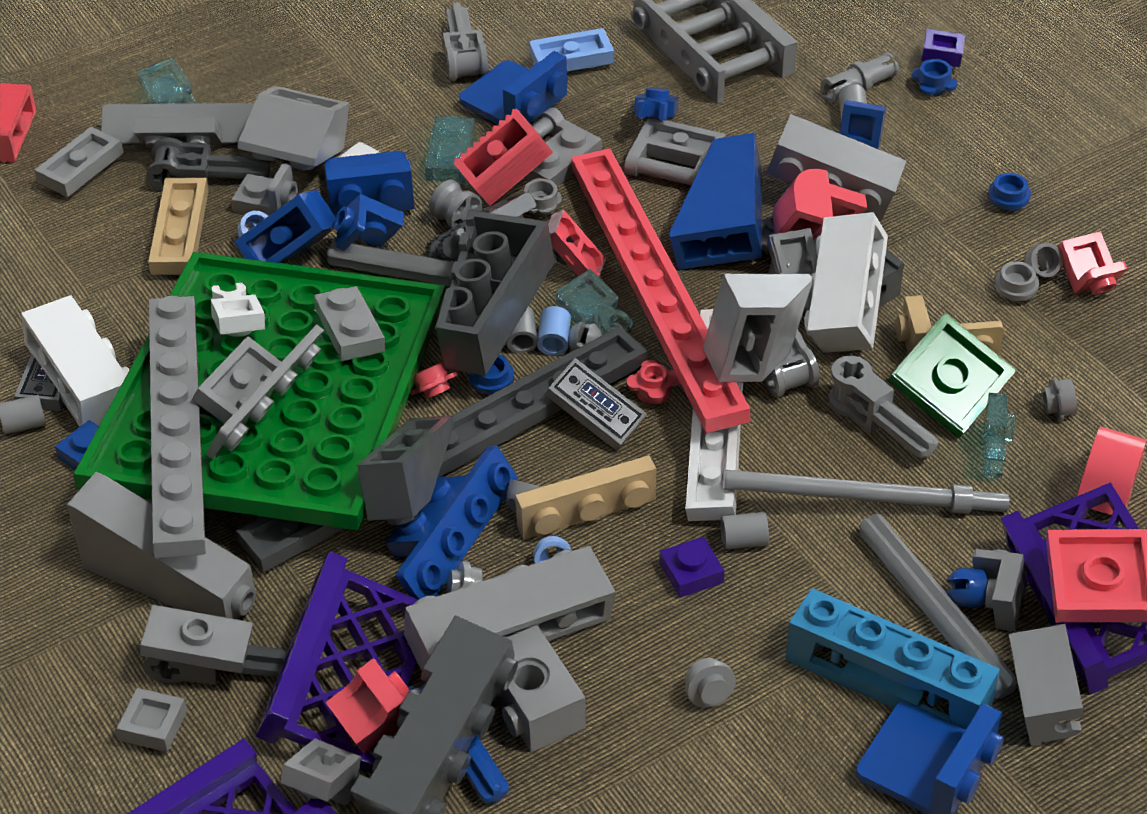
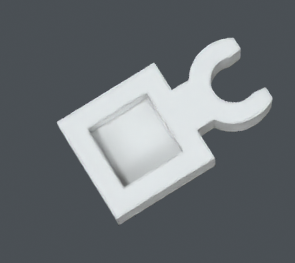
M236 283V290L230 292L220 290L218 285L212 287L211 313L220 335L228 334L238 337L248 335L255 330L265 329L264 311L255 294L246 295V286L243 283Z

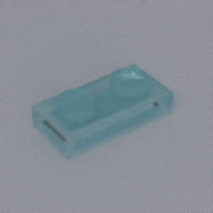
M435 116L425 165L426 181L453 179L457 182H467V179L454 165V159L460 158L461 153H467V147H473L476 131L475 118Z

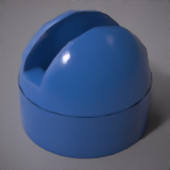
M958 568L953 571L946 581L949 584H953L952 589L946 591L947 595L955 604L961 607L980 608L986 599L988 585L985 572L974 568Z

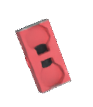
M564 209L552 214L548 226L555 261L553 266L560 263L568 265L586 286L598 281L606 260L605 256Z

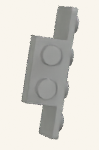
M254 103L105 104L102 106V132L121 140L122 145H145L148 148H152L157 140L167 137L178 139L183 143L210 145L238 144Z
M316 324L282 362L247 336L198 387L192 400L224 423L205 453L207 456L214 459L224 447L232 452L238 446L249 430L245 424L250 419L257 424L274 403L270 399L274 392L282 397L298 376L294 372L295 369L299 366L305 371L318 356L321 348L315 344L324 329Z

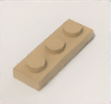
M165 178L148 261L151 275H181L192 253L198 252L209 192L207 178Z
M648 455L515 495L517 528L523 540L654 501L656 500L657 468Z

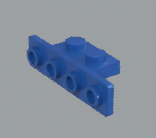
M488 446L467 476H439L431 500L415 516L414 520L397 525L385 542L394 557L408 556L397 571L396 577L410 597L419 600L426 596H437L447 582L449 571L457 568L460 561H462L507 497L510 479L518 480L516 473L498 446Z

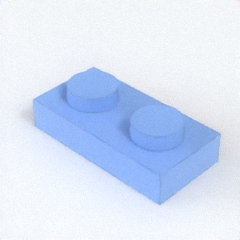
M604 28L529 41V54L534 65L553 51L567 56V71L596 68L601 65L614 63V49Z

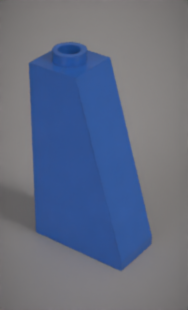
M755 133L713 140L670 230V240L678 270L763 258L762 164Z

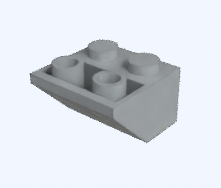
M273 86L258 94L238 140L237 149L252 152L251 156L256 159L270 161L279 158L290 161L289 165L297 169H313L318 164L344 150L350 103Z
M723 274L703 345L706 356L719 382H762L790 354L813 281L810 274Z

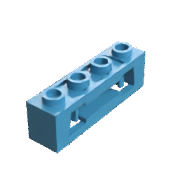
M811 588L789 622L786 650L787 661L890 707L895 708L899 702H910L967 729L982 703L990 707L993 706L1000 668ZM819 646L832 649L831 662L839 663L841 653L843 658L849 660V662L842 669L814 656V653ZM925 690L929 692L927 702L933 707L941 698L949 701V715L921 704Z

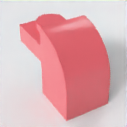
M805 170L796 177L774 205V233L778 234L811 228L813 239L815 240L822 233L824 217L863 213L867 209L866 195L829 184L828 171Z
M1100 426L1088 457L1077 496L1111 482L1127 508L1136 477L1141 470L1147 439ZM1108 502L1091 508L1092 510L1109 515L1113 514V510Z

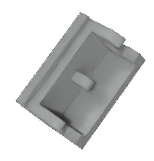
M1061 624L1009 634L1031 747L1041 746V742L1070 738L1081 733L1082 729L1079 721L1058 724L1059 721L1073 720L1084 716L1066 625Z

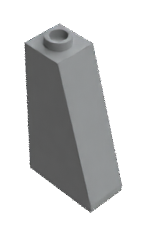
M95 472L68 502L67 508L84 569L180 610L236 620L251 610L256 599V589L254 588L250 564L206 537V554L154 558L152 504L107 476Z

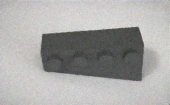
M468 210L465 219L467 228L460 237L459 257L452 266V282L444 295L436 324V331L445 369L486 376L555 261L548 222Z
M457 615L453 617L423 668L421 680L427 682L422 691L414 688L411 692L409 691L399 708L397 727L400 729L395 737L383 735L373 751V757L376 759L373 764L371 778L359 775L350 790L362 814H445L447 803L442 800L451 782L459 784L463 779L471 761V755L466 752L474 736L482 737L486 733L495 712V708L490 705L498 689L506 690L516 673L518 661L514 660L515 653L512 640Z

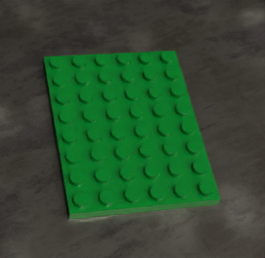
M193 252L170 296H194L199 386L247 336L282 362L316 324L324 329L315 344L321 348L318 356L305 371L299 366L295 369L294 372L298 376L282 397L274 392L270 397L274 403L257 424L251 419L245 424L249 430L232 452L224 447L214 459L205 454L224 423L200 406L204 508L358 531L366 508L357 465L397 429L414 384V375L418 373L437 323L445 295V285ZM236 283H243L246 286V295L255 294L264 311L265 329L255 330L248 335L238 337L228 334L220 335L211 313L212 287L218 285L220 290L230 292L236 290ZM357 286L385 337V352L341 361L315 310L314 295L331 292L337 288ZM150 335L147 336L73 474L76 489H81L94 473L98 472L139 497L152 500Z

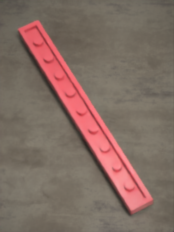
M611 149L571 157L572 171L705 432L710 433L749 423L750 407L737 383L718 381L703 349L708 329Z

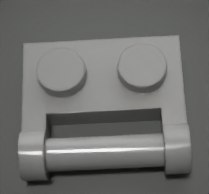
M548 108L539 116V121L532 125V127L541 138L547 134L553 135L552 138L545 142L553 153L526 175L524 179L528 181L540 178L553 181L556 186H559L574 174L571 157L602 150V139L565 120L556 108Z
M648 117L628 152L624 173L635 177L645 174L687 184L691 188L713 140L726 137V134ZM646 156L694 167V169L648 159Z

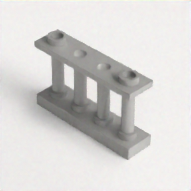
M634 0V9H632L631 15L636 28L640 31L642 30L696 83L701 91L709 95L717 104L724 101L725 79L763 64L770 66L781 78L795 73L797 41L752 0H667L658 4L652 0ZM700 4L710 11L678 24L669 17ZM719 24L727 26L731 30V32L699 44L690 37V35ZM740 44L748 46L753 51L722 64H719L711 57V55Z

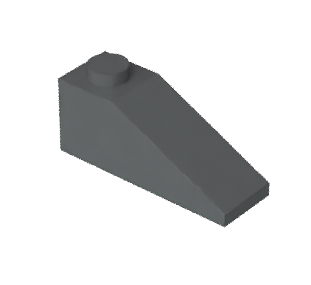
M453 416L410 418L357 465L368 520L386 519L387 524L390 525L408 523L414 520L415 516L431 500L454 427Z

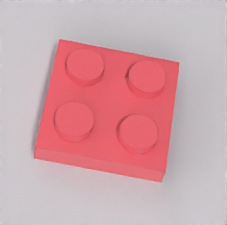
M1147 529L1047 531L1046 547L1055 622H1147Z

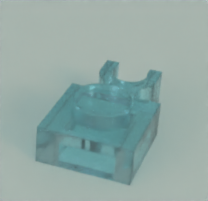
M173 57L137 72L139 83L153 104H197L190 95L192 94L190 81Z
M591 269L557 290L556 301L578 323H595L601 330L602 335L612 331L613 328L610 327L612 325L621 326L627 333L632 331L633 320L625 312L615 309L617 308L619 297Z
M990 392L988 394L983 422L982 458H984L983 476L1002 478L1003 462L1006 460L1005 441L1013 442L1016 415L1007 413V394Z

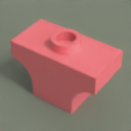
M373 658L359 668L354 679L339 693L326 701V704L364 754L378 744L383 735L390 736L398 732L400 729L397 727L399 708L410 690L396 671L387 676Z

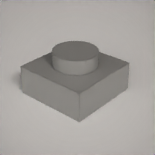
M136 688L116 728L119 741L168 752L187 713L185 699Z

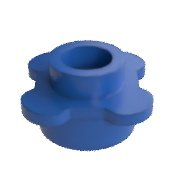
M940 59L926 60L921 64L920 68L912 72V79L918 81L920 91L926 95H938L945 90L953 91L957 88L958 84L956 79L951 78L952 67L950 64Z

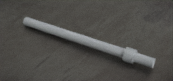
M725 470L723 481L724 489L946 507L949 513L970 514L971 510L1007 513L1010 502L1008 494L973 491L972 486L951 484L949 489L738 470Z

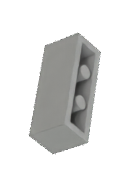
M790 114L766 174L792 184L796 177L805 170L828 171L829 184L866 195L867 209L863 213L874 212L877 219L882 221L896 192L906 160Z

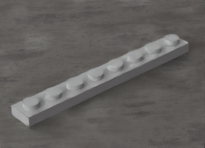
M166 296L164 298L149 299L154 558L206 554L200 406L192 400L199 387L194 296Z

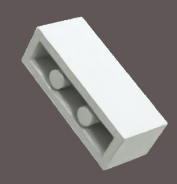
M874 212L824 217L822 233L816 239V253L818 257L816 272L811 275L813 279L810 287L812 293L810 310L806 311L804 319L808 336L813 338L823 353L873 349L888 235Z
M72 295L22 312L25 345L60 392L62 401L78 425L82 426L90 420L99 426L128 374L129 368L126 366L121 368L116 361L115 351L111 342L106 337L101 339L96 332L92 315L87 309L81 310Z

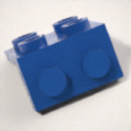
M553 51L530 69L511 60H505L459 94V104L498 125L499 120H505L506 115L512 114V109H518L525 119L531 123L567 95V56Z
M392 151L337 157L325 161L330 210L335 217L342 207H347L359 194L398 211L414 209L411 165L404 152Z
M899 702L859 761L856 777L860 782L925 814H955L962 802L968 804L972 800L981 780V774L979 773L985 764L991 766L1001 750L1004 736L997 733L1002 712L982 703L967 729H964L910 702Z

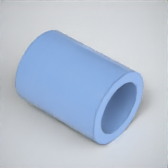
M550 306L541 312L537 347L546 355L558 356L565 353L568 349L571 315L566 309L559 306Z

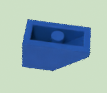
M318 190L309 191L295 196L234 242L245 259L284 263L310 248L335 230L334 221L336 217Z

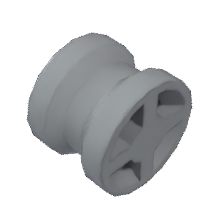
M453 179L441 183L433 192L429 202L431 214L437 219L446 220L450 228L465 221L468 210L480 212L482 210L481 198L474 192L465 191L463 185Z

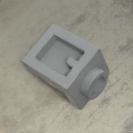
M281 164L273 179L247 174L231 199L233 212L247 214L251 211H260L269 216L297 196L298 187L297 183L293 181L291 165Z
M975 549L972 558L973 568L983 570L987 576L986 608L993 609L995 627L999 630L1016 632L1027 585L1023 554L1010 553L1001 549Z
M314 738L283 764L280 783L299 790L309 798L322 799L327 802L331 799L343 805H348L354 799L350 790L358 778L361 756Z

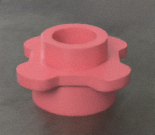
M655 360L642 362L641 369L635 375H630L627 378V387L635 391L637 398L647 404L665 402L671 396V387L677 386L680 383L674 370H667Z
M443 361L419 371L414 375V385L416 388L411 390L410 395L423 392L425 398L428 399L450 389L447 380L457 376L458 373L457 371L449 373L444 368Z

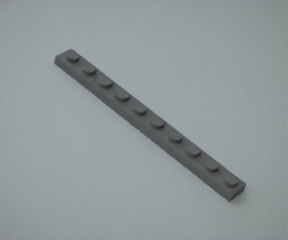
M619 326L452 415L454 427L438 477L482 454L488 446H497L563 410L545 394L550 385L574 358L608 384H611L640 368L641 363L647 360V350ZM262 516L236 530L240 546L264 573L344 528Z

